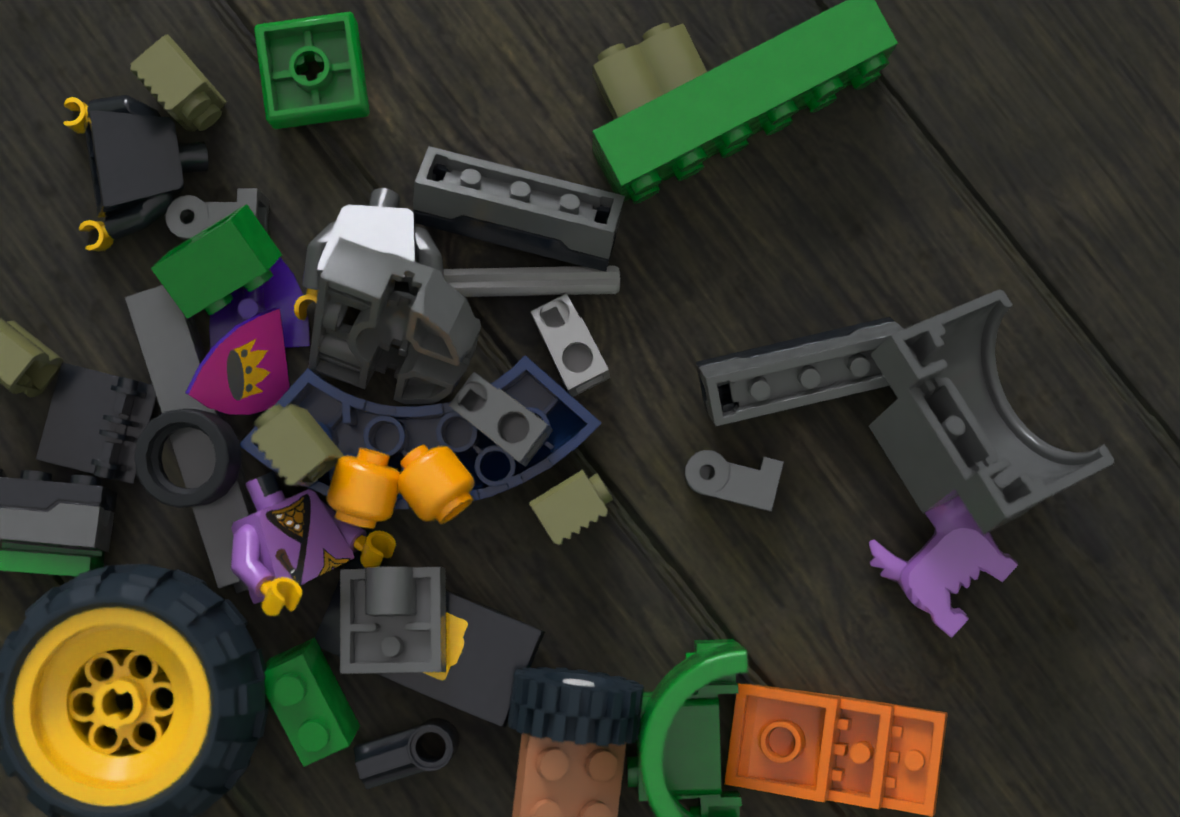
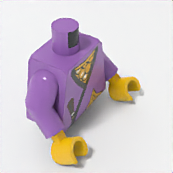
M273 471L245 483L257 512L232 524L231 570L248 587L253 604L263 601L262 609L267 615H278L283 605L287 607V610H295L302 596L300 585L354 559L353 553L358 550L361 552L360 561L365 568L380 567L383 557L391 558L393 555L396 541L392 535L384 531H373L367 536V532L364 529L336 519V511L323 502L316 492L311 489L285 499Z

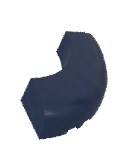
M526 355L508 372L491 383L492 386L503 390L553 429L552 433L526 467L449 406L451 402L427 406H389L377 404L340 390L318 373L307 368L276 403L280 404L283 408L292 404L302 409H307L344 456L357 457L359 448L378 451L390 456L388 465L397 469L400 474L404 470L400 464L401 460L418 446L425 444L429 450L434 447L448 446L474 478V487L470 493L473 501L504 492L546 471L579 447L602 424ZM255 426L243 439L240 446L262 464L279 473V468H272V460L265 459L266 452L258 451L259 444L251 442L252 434L258 430ZM335 467L313 485L305 487L327 496ZM398 492L394 509H412Z

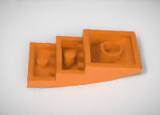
M738 683L724 784L823 803L834 801L878 810L882 807L933 817L936 812L948 713L850 697Z

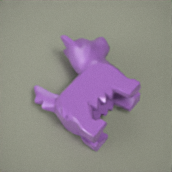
M960 496L925 513L935 527V533L909 561L895 556L875 539L869 542L870 552L873 556L870 566L883 569L880 573L881 577L897 582L910 602L917 608L929 613L932 622L951 638L969 618L960 608L951 607L950 593L958 594L961 585L968 588L971 579H978L980 571H984L1003 582L1018 566V562L1009 554H1004L999 549L990 532L982 533Z

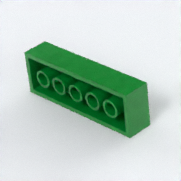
M846 0L593 130L592 152L613 192L624 195V201L631 198L634 204H638L660 191L658 184L673 176H676L678 181H682L705 168L702 162L713 155L720 153L723 159L730 157L749 145L747 139L752 135L764 130L766 135L769 136L784 129L793 122L791 116L808 107L809 111L814 113L837 100L835 94L843 88L852 84L854 90H859L873 83L882 76L879 71L890 64L888 58L898 42L875 0Z

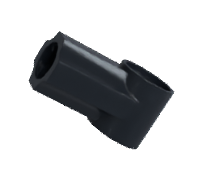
M432 718L421 725L356 745L353 750L359 778L367 790L423 771H437L446 766L457 752L459 734L455 726L448 720ZM434 732L443 737L446 743L445 754L441 756L429 755L422 747L421 739L423 734Z

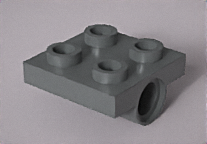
M368 567L365 569L340 570V674L446 672V568Z

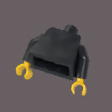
M129 95L92 99L88 105L75 97L67 98L64 101V106L69 110H80V115L77 119L64 121L63 124L77 133H85L97 216L106 217L104 222L88 220L80 224L79 231L88 232L96 228L99 232L97 242L86 246L85 249L105 251L111 247L114 239L118 240L147 228L167 212L170 204L184 189L182 173L208 171V152L205 142L178 143L173 119L161 117L158 110Z

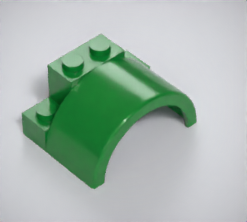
M734 639L694 640V652H685V660L667 673L653 692H643L638 740H636L637 756H627L628 787H637L639 801H649L656 817H740L739 806H742L740 793L738 791H721L718 694H737L736 673L747 672V650ZM698 798V806H689L688 811L678 800Z

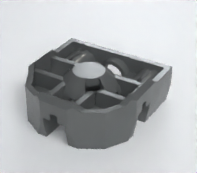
M340 237L319 279L308 369L365 389L375 371L385 374L387 368H392L396 370L394 378L397 379L393 400L403 404H435L450 395L465 374L476 350L481 329L480 319L474 317L467 299L445 281L441 271L389 252L382 253ZM404 276L412 277L411 286L420 289L417 297L409 293L394 291L396 280L402 282ZM348 306L361 310L353 326L343 323ZM391 345H397L400 347V349L391 347Z

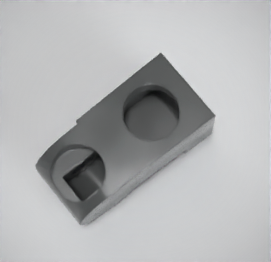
M238 188L237 202H203L196 196H181L175 199L168 207L166 223L170 231L185 242L247 204L268 233L269 199L258 188Z
M474 372L449 404L452 409L525 467L553 431L546 422Z
M703 450L695 453L688 460L684 477L687 485L698 494L770 512L772 511L784 462L763 457L757 470L729 463L721 454L713 450Z

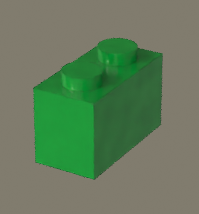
M245 204L168 251L151 270L188 319L203 309L208 315L216 313L234 299L231 293L242 286L250 292L267 282L273 276L270 268L280 258L282 253L250 207Z
M315 637L271 657L265 664V694L303 767L349 747L360 728V724Z

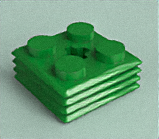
M352 12L257 24L254 27L265 116L272 128L296 127L360 118L369 115L370 110L359 29ZM316 61L324 71L318 73L317 79L309 81L301 73L309 70V62Z

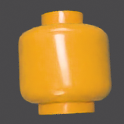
M423 444L413 449L401 460L400 464L404 470L398 477V491L416 515L423 521L438 520L440 524H444L460 514L473 501L470 493L474 487V478L448 446L434 447L429 450Z
M359 448L357 457L342 456L338 459L327 494L329 506L336 510V519L352 525L373 529L376 526V522L386 521L392 516L399 492L398 477L400 472L388 465L389 455L371 449Z

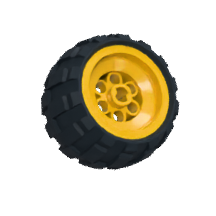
M126 564L106 566L80 573L75 579L59 587L51 588L31 605L24 614L27 617L26 620L23 621V624L17 631L9 633L0 651V743L2 747L0 749V762L8 778L17 776L28 789L27 801L48 817H194L202 814L234 787L251 764V756L259 739L263 737L269 706L268 703H265L266 676L264 672L266 666L261 648H256L246 628L247 620L229 599L224 600L209 589L205 581L179 569L171 570L151 566L150 564ZM140 655L147 656L152 662L153 668L149 676H143L136 670V659ZM106 659H109L114 667V672L109 679L101 676V668ZM161 687H165L173 693L174 701L170 708H164L157 702L156 695ZM129 692L133 698V709L127 708L121 711L116 704V694L120 695ZM143 722H147L155 728V741L147 740L139 735V728ZM108 727L114 728L117 736Z

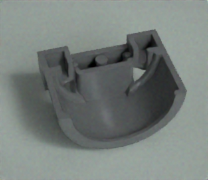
M1000 289L893 333L870 354L898 399L869 425V428L918 507L924 514L960 496L983 534L1016 519L1042 500L1114 463V458L1105 444L1088 452H1069L1049 445L1032 433L1012 409L1001 386L996 366L995 347L998 329L1003 317L1013 306L1005 292Z

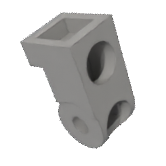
M567 293L531 311L535 324L565 388L572 397L610 379L609 369L582 317H579Z

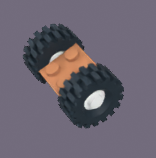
M529 667L523 668V670H515L508 724L510 728L517 729V732L522 733L512 817H618L626 743L632 744L638 740L644 691L642 684L634 680H626L625 677L609 676L607 673H592L581 669L568 670L567 668L556 667V669L537 667L535 669Z

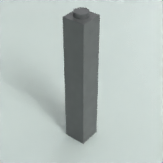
M163 285L125 297L162 414L166 411L178 409H200L215 413L228 423L225 413L207 408L185 393L198 366L206 357L194 315L187 319ZM187 427L176 430L169 437L186 489L197 488L206 483L213 474L216 463L214 445L209 436L199 429ZM242 464L238 479L226 495L211 504L192 507L218 588L233 585L236 594L247 591L248 587L231 570L232 524L257 512L245 485L247 479Z

